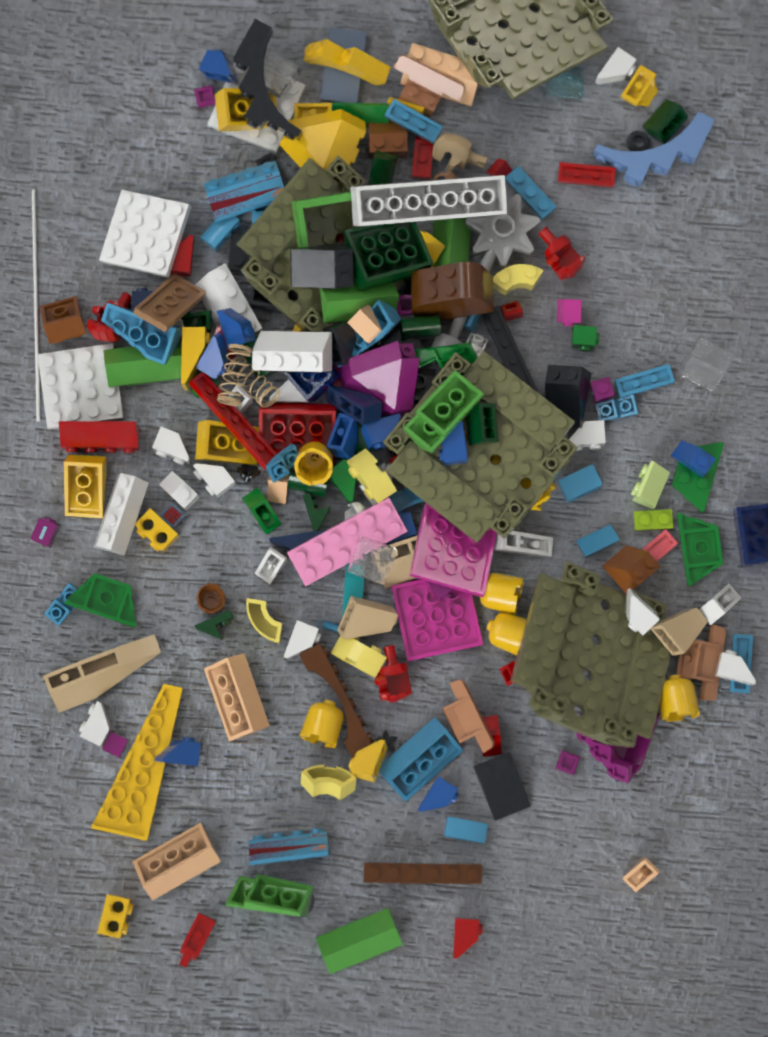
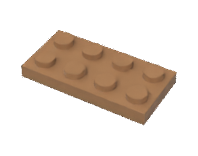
M174 273L138 304L133 314L158 329L167 332L205 297L206 291Z

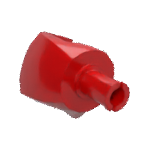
M548 227L543 228L538 235L549 246L544 253L546 263L552 267L560 280L573 278L586 261L585 256H580L571 246L572 242L566 235L556 238Z
M123 292L117 302L109 300L103 307L93 306L91 312L97 317V321L89 319L87 327L94 339L111 343L121 340L122 336L115 333L101 319L107 303L127 309L128 305L132 302L130 294Z
M395 645L383 647L385 657H387V665L379 670L374 679L375 684L379 686L380 700L388 701L390 704L406 699L413 694L407 662H398Z

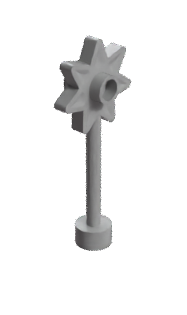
M519 194L514 195L506 202L507 214L468 217L466 219V226L480 235L472 252L475 256L484 254L480 264L488 272H490L495 259H497L501 268H505L512 251L527 255L533 254L534 247L526 234L539 225L540 218L521 214V196ZM468 316L455 318L448 333L440 332L439 336H435L431 347L462 344L458 337Z

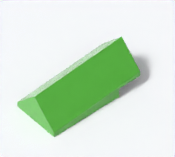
M468 217L434 220L433 237L445 245V248L433 267L468 262L471 229L465 224Z
M353 282L352 287L320 288L324 323L349 321L361 308L367 304L372 308L378 300L394 307L397 311L399 294L393 282L359 291L356 282Z
M178 343L177 348L166 365L147 359L142 355L143 353L133 346L103 350L109 388L181 379L182 356L180 343Z
M454 370L418 408L416 415L403 430L420 449L433 453L484 396V393Z
M257 874L255 879L239 876L226 902V906L308 917L313 886Z
M389 908L316 937L321 955L330 974L403 945Z

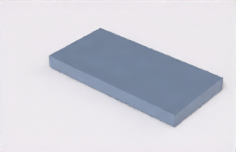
M330 28L328 40L344 49L356 47L365 52L367 32ZM325 66L320 101L358 103L361 78Z

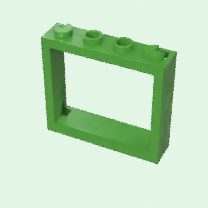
M351 191L291 201L298 247H309L303 208L351 201Z

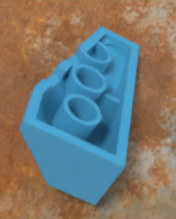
M378 300L372 306L382 331L370 343H367L355 331L357 340L350 358L359 355L382 339L398 324L401 318L394 307L381 300Z
M107 303L101 321L112 328L115 333L121 335L131 346L143 353L142 355L147 359L166 365L178 346L182 327L173 325L167 332H164L133 314L134 311Z

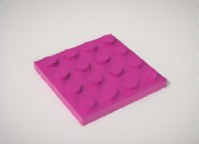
M425 503L409 576L483 597L486 591L497 533L489 529L481 540L476 543Z
M422 579L391 586L408 662L483 645L472 594L454 589L452 591L453 596L445 601L443 599L438 601L425 580Z

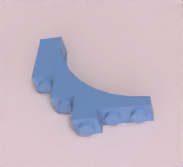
M698 111L691 124L680 135L666 144L644 151L627 152L597 144L593 156L600 163H608L612 167H616L617 171H625L623 179L631 186L637 185L640 187L649 168H652L659 175L664 174L667 176L676 156L684 163L693 164L715 119Z

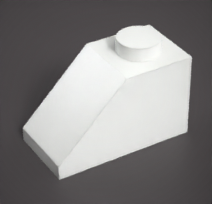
M618 47L598 74L595 83L599 85L623 81L627 75L631 77L637 68L635 66L637 59Z
M173 471L159 484L185 511L200 498Z
M728 584L699 610L711 625L731 609L741 597Z
M631 588L627 590L626 616L629 621L628 626L635 633L639 631L644 635L660 619L656 611Z
M297 621L284 658L290 659L312 648L314 644L317 645L321 634L318 633L319 628Z
M726 650L725 653H720L715 672L716 677L752 686L755 685V678L742 657L737 656V652Z

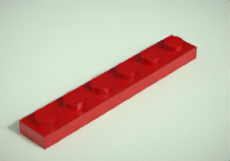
M202 372L188 383L262 468L264 470L267 469V463L277 453L235 406L218 402L217 397L223 392L207 374Z

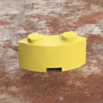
M528 264L506 267L493 277V288L505 296L517 288H525L532 291L542 277L544 270Z
M367 449L362 450L347 460L350 467L348 469L350 475L354 479L357 478L365 488L364 493L369 500L373 499L375 502L380 503L397 491L387 473L380 470L376 465L378 461Z
M247 598V614L253 627L265 639L280 644L283 624L270 617L266 601Z
M340 635L331 654L376 678L387 658L381 654L382 650L373 645L369 648L360 643V638L358 637L344 639Z
M317 765L309 767L301 773V785L312 797L328 794L342 800L356 789L357 778L349 771L338 766L332 768Z

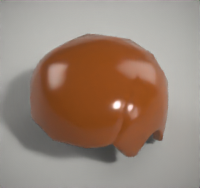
M205 584L197 593V605L204 613L215 614L220 612L225 605V593L218 584Z

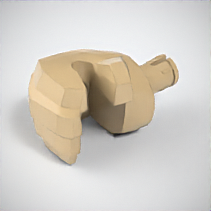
M444 133L434 142L432 155L435 160L440 162L446 152L451 153V159L446 167L449 171L455 167L464 170L465 165L468 163L484 169L488 158L473 153L471 150L472 143L460 135Z

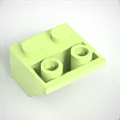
M650 461L648 465L645 464L638 476L641 480L640 482L637 481L631 492V495L634 496L632 501L653 510L656 507L670 472L654 461Z

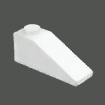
M512 531L504 539L497 534L494 550L552 557L553 537Z

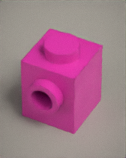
M557 299V322H562L563 326H574L575 323H581L582 300Z

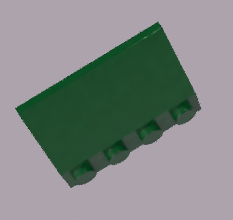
M416 222L367 225L344 231L346 244L353 248V277L359 291L411 278L413 272L431 268L434 264Z

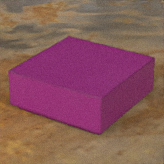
M212 85L194 89L199 109L216 105Z
M110 732L102 749L120 758L128 740Z
M561 750L555 769L574 775L580 756Z

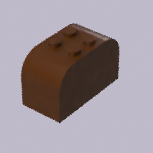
M459 262L417 270L411 274V312L415 317L438 315L440 321L494 312L493 276L483 265L475 262Z

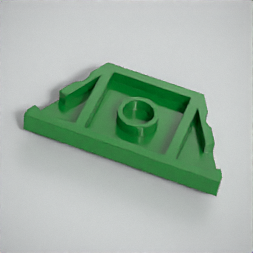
M723 442L697 446L716 458L703 477H700L680 462H678L671 486L680 492L688 502L690 501L700 513H704L724 446Z
M677 513L686 585L689 587L723 564L719 530L717 525Z
M94 573L64 603L127 626L136 627L131 585Z

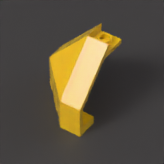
M342 109L290 119L288 121L299 128L303 135L299 141L295 138L292 141L284 136L279 145L300 168L311 158L326 172V168L337 156H340L350 166L355 162L359 152L357 148L359 140L364 139L366 122Z

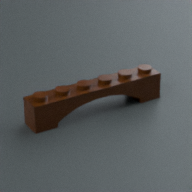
M319 643L299 655L307 671H313L321 676L333 688L340 699L347 720V739L344 740V743L351 757L354 758L357 751L374 743L370 732L365 733L363 726L366 724L361 715H356L354 709L357 707L352 697L347 698L345 692L348 689L343 680L339 682L336 676L339 672L335 664L330 665L327 659L330 656L325 646L321 647Z
M364 862V883L482 884V864Z

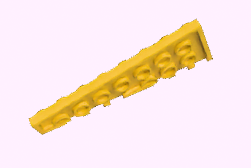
M163 684L103 805L92 823V829L148 841L166 762L155 761V757L171 743L183 688Z

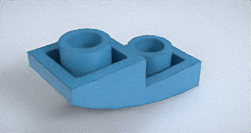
M635 395L596 404L599 420H604V422L639 414Z
M290 444L267 463L266 468L273 483L290 473L289 469L294 467L298 454L295 445Z
M68 583L44 615L60 626L75 609V607L64 603L78 588L72 583Z
M447 817L444 836L485 844L488 824Z

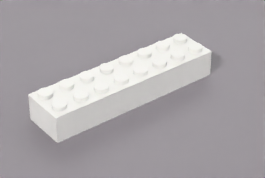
M505 175L350 187L353 226L507 214Z

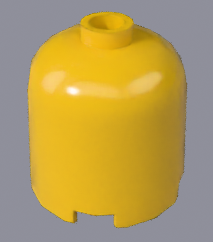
M310 442L300 448L295 459L294 470L297 478L302 483L309 486L324 484L332 474L333 457L331 451L326 448V445L320 442Z
M490 573L485 595L480 597L481 604L492 610L516 615L518 610L516 604L518 598L521 599L524 578Z
M505 612L499 613L494 620L490 619L486 628L489 631L490 643L517 656L527 619Z
M680 675L669 676V680L664 682L659 703L661 721H683V717L690 715L691 719L699 717L700 710L695 686L692 681L687 678H681Z
M325 700L324 703L317 702L310 706L299 734L301 739L313 744H317V741L325 743L324 747L336 748L344 715L339 708L335 707V702Z

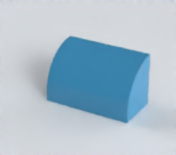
M233 216L217 222L214 220L199 239L217 252L231 236V233H234L241 225L240 219Z
M593 464L558 480L566 503H570L600 489L603 485Z

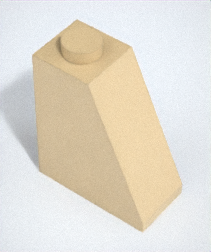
M351 596L337 631L344 639L391 632L393 625L397 623L398 613L392 606Z
M696 607L667 617L657 622L650 629L673 656L686 653L708 620Z

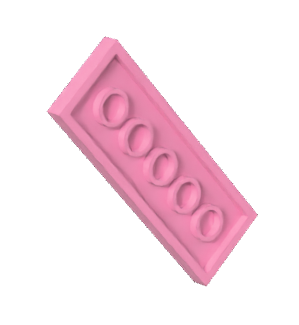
M387 497L380 503L372 505L287 551V554L304 585L307 586L407 532V529L392 501Z

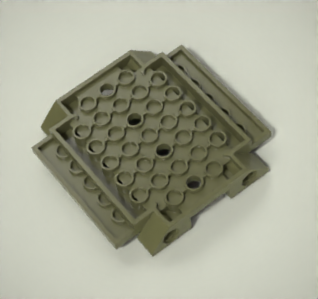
M428 0L435 23L474 81L486 88L498 84L501 89L504 88L512 100L606 51L607 45L596 29L599 30L614 22L613 17L601 0ZM535 6L539 11L534 13L530 11L529 7ZM503 22L507 24L508 28L501 29L498 24ZM473 39L476 41L477 44L473 46L469 45L467 43V40Z
M337 156L326 168V172L309 158L236 243L250 256V260L241 269L249 283L304 332H323V328L337 322L324 323L320 288L291 286L290 248H298L291 201L351 191L350 187L365 186L366 180L340 156ZM351 201L303 208L309 246L339 244L335 239L337 234L344 236L345 230L359 227L353 226ZM403 280L393 282L396 290L404 283ZM290 290H293L297 293V299L295 301H291L288 298V292Z
M485 351L479 355L472 365L455 353L431 382V388L410 414L406 413L383 441V444L398 455L386 471L476 543L481 540L489 529L494 530L505 539L520 524L578 447L564 437L575 421ZM456 370L484 393V396L478 403H495L498 442L469 446L468 440L466 441L469 463L445 466L444 461H440L439 455L442 443L433 453H429L420 449L403 428L416 415L418 408ZM465 416L462 421L464 431H468L467 417ZM499 455L502 460L500 464L493 465L490 462L491 457ZM523 479L531 480L532 485L530 488L524 489L521 487Z
M566 561L561 577L562 581L543 573L538 575L511 682L525 687V691L531 693L529 705L537 716L607 745L634 747L637 735L647 739L652 737L671 653L651 629L642 635L639 631L635 633L628 626L629 621L626 616L627 594L599 583L600 575ZM634 591L656 611L660 619L659 621L664 619L667 609L666 604ZM601 601L607 604V610L602 608ZM593 636H596V637L598 638V640H599V644H598V645H596V644L593 642V640H592V637H593ZM584 671L590 674V680L585 679ZM575 706L581 709V716L575 713Z

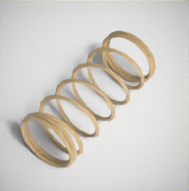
M229 344L228 349L233 352L228 353L226 357L231 362L224 365V368L229 372L222 375V378L227 382L220 385V388L225 393H220L217 400L223 404L240 406L242 402L239 399L220 395L232 394L241 397L243 395L230 392L222 388V385L235 384L243 387L245 385L226 379L224 375L237 374L245 377L247 375L231 371L226 365L239 364L247 367L249 365L233 361L228 355L240 354L250 357L252 349L240 344Z
M237 356L232 359L233 361L238 360L237 362L244 360V363L247 364V359L244 356ZM243 366L237 373H242L247 366ZM251 370L245 378L238 380L239 375L227 374L237 383L244 380L243 384L245 386L243 389L250 393V396L256 399L257 403L263 408L273 405L279 397V389L272 386V382H266L265 376H259V370ZM257 371V378L251 384L245 385L249 375ZM264 377L263 384L257 390L251 391L257 379ZM270 383L271 387L264 390L260 397H257L260 389L265 384ZM251 385L250 390L247 391L245 387ZM270 390H277V394L272 400L267 403H261L262 398ZM257 391L256 397L252 396L251 393Z

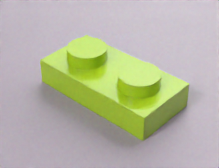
M672 509L633 512L634 531L673 529Z

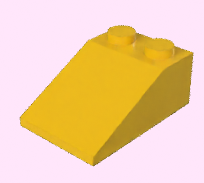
M223 88L215 94L219 131L256 130L247 125V121L244 118L253 98L251 100L244 98L239 88ZM267 89L270 99L277 108L275 89Z
M182 327L181 385L184 391L190 389L191 386L188 383L199 372L196 366L211 341L210 333H207L205 327Z
M211 420L198 422L195 460L257 465L254 457L223 422ZM253 426L259 433V427Z
M70 454L64 461L65 516L103 518L107 478L106 456Z

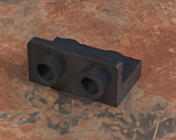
M231 233L228 269L232 272H242L241 269L250 260V256L236 244L244 235L241 233Z

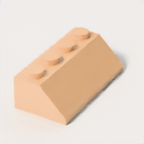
M412 43L408 54L409 57L464 85L460 101L444 93L441 97L472 107L479 84L474 81L459 57ZM403 73L400 85L405 86L409 78L408 75Z
M244 653L228 657L204 668L229 741L270 727Z
M199 823L132 862L143 888L153 901L220 863L221 860L203 825Z

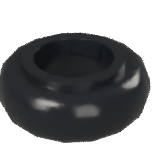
M634 131L628 135L626 145L630 151H644L649 147V138L642 131ZM640 138L643 141V145L640 147L635 146L633 139Z

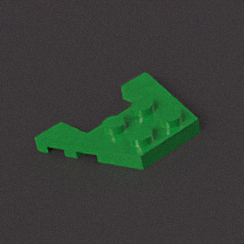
M471 342L414 350L416 358H419L418 368L437 360L439 366L443 369L455 353L459 354L471 365L478 358Z

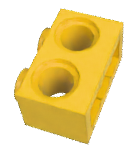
M151 508L135 523V526L138 528L136 532L143 539L147 537L152 542L149 545L157 552L161 550L164 553L180 537ZM153 521V528L145 530V522ZM160 534H166L168 536V539L165 543L158 542V536Z
M110 893L107 894L97 933L119 939L123 937V934L126 935L129 923H126L128 915L131 916L134 904L131 903L132 899ZM116 901L123 903L124 909L122 912H117L114 909ZM111 921L118 922V931L110 929L109 924Z

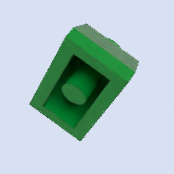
M344 459L333 467L330 479L350 504L354 500L357 478L354 479L348 471L350 467L347 460Z
M258 487L242 497V500L266 535L282 525Z

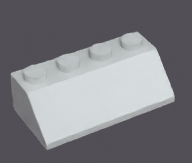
M226 263L210 271L195 284L206 291L202 302L207 310L212 311V319L217 327L220 325L217 311L232 308L251 321L255 337L260 334V331H263L262 326Z
M260 331L252 350V370L332 371V332Z
M123 473L117 475L93 546L94 548L125 556L149 484L148 482L132 475Z

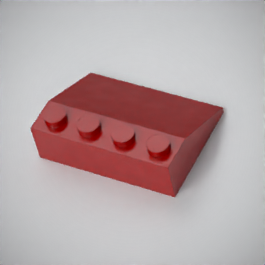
M277 402L266 408L259 406V434L277 454L290 444L295 445L298 452L300 448L310 442H320L327 446L336 422L337 408L331 404ZM332 454L333 466H335V456Z

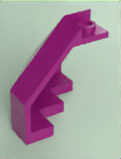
M398 341L354 356L349 359L348 364L343 365L339 369L342 387L370 394L382 401L381 418L400 413L401 420L406 413H410L413 409L419 358H416L413 343L399 344Z
M657 713L653 733L655 731L660 713ZM576 732L580 741L584 740L590 747L588 751L593 757L605 765L608 775L625 783H629L642 767L652 737L647 739L637 735L635 746L625 747L607 745Z

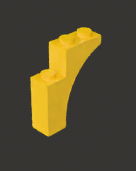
M328 39L309 43L304 51L305 57L303 61L308 64L335 68L357 76L374 86L385 84L391 68L356 47L344 49Z

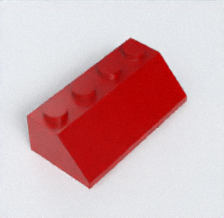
M59 421L61 448L66 450V453H78V450H85V453H97V450H104V453L112 454L116 453V450H123V453L133 454L135 450H140V427L137 422Z

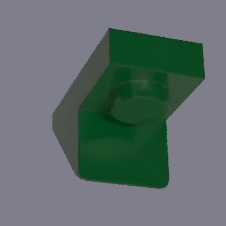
M211 310L185 314L181 318L184 327H205L207 333L211 334Z
M310 493L304 494L302 496L313 531H319L331 508L326 507L315 511V508H318L315 496L311 497Z
M229 610L194 626L196 630L222 640L217 626L220 625L222 628L231 624V620L234 617Z

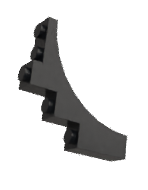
M254 19L233 57L237 68L242 71L248 70L238 87L244 98L248 100L253 98L244 116L247 121L246 124L254 129H257V127L263 129L267 123V127L276 132L280 130L284 132L283 135L292 141L295 138L299 141L303 135L302 131L291 124L277 110L266 89L264 59L267 45L273 34L272 27Z

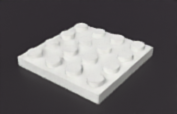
M234 62L233 68L239 81L238 85L225 82L223 88H238L248 70H240L235 66L236 63ZM264 68L266 89H275L277 110L287 120L292 119L294 103H299L306 85ZM215 105L208 121V126L218 130ZM270 128L237 132L221 131L276 154L280 148L279 143L284 137V132L280 130L276 132Z
M121 190L99 260L102 263L169 278L191 206L186 203Z
M113 343L38 354L48 430L59 428V421H111L124 419L120 387L109 388L103 350L114 349Z

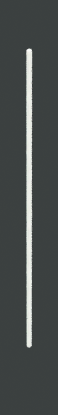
M32 189L36 421L40 422L35 189Z

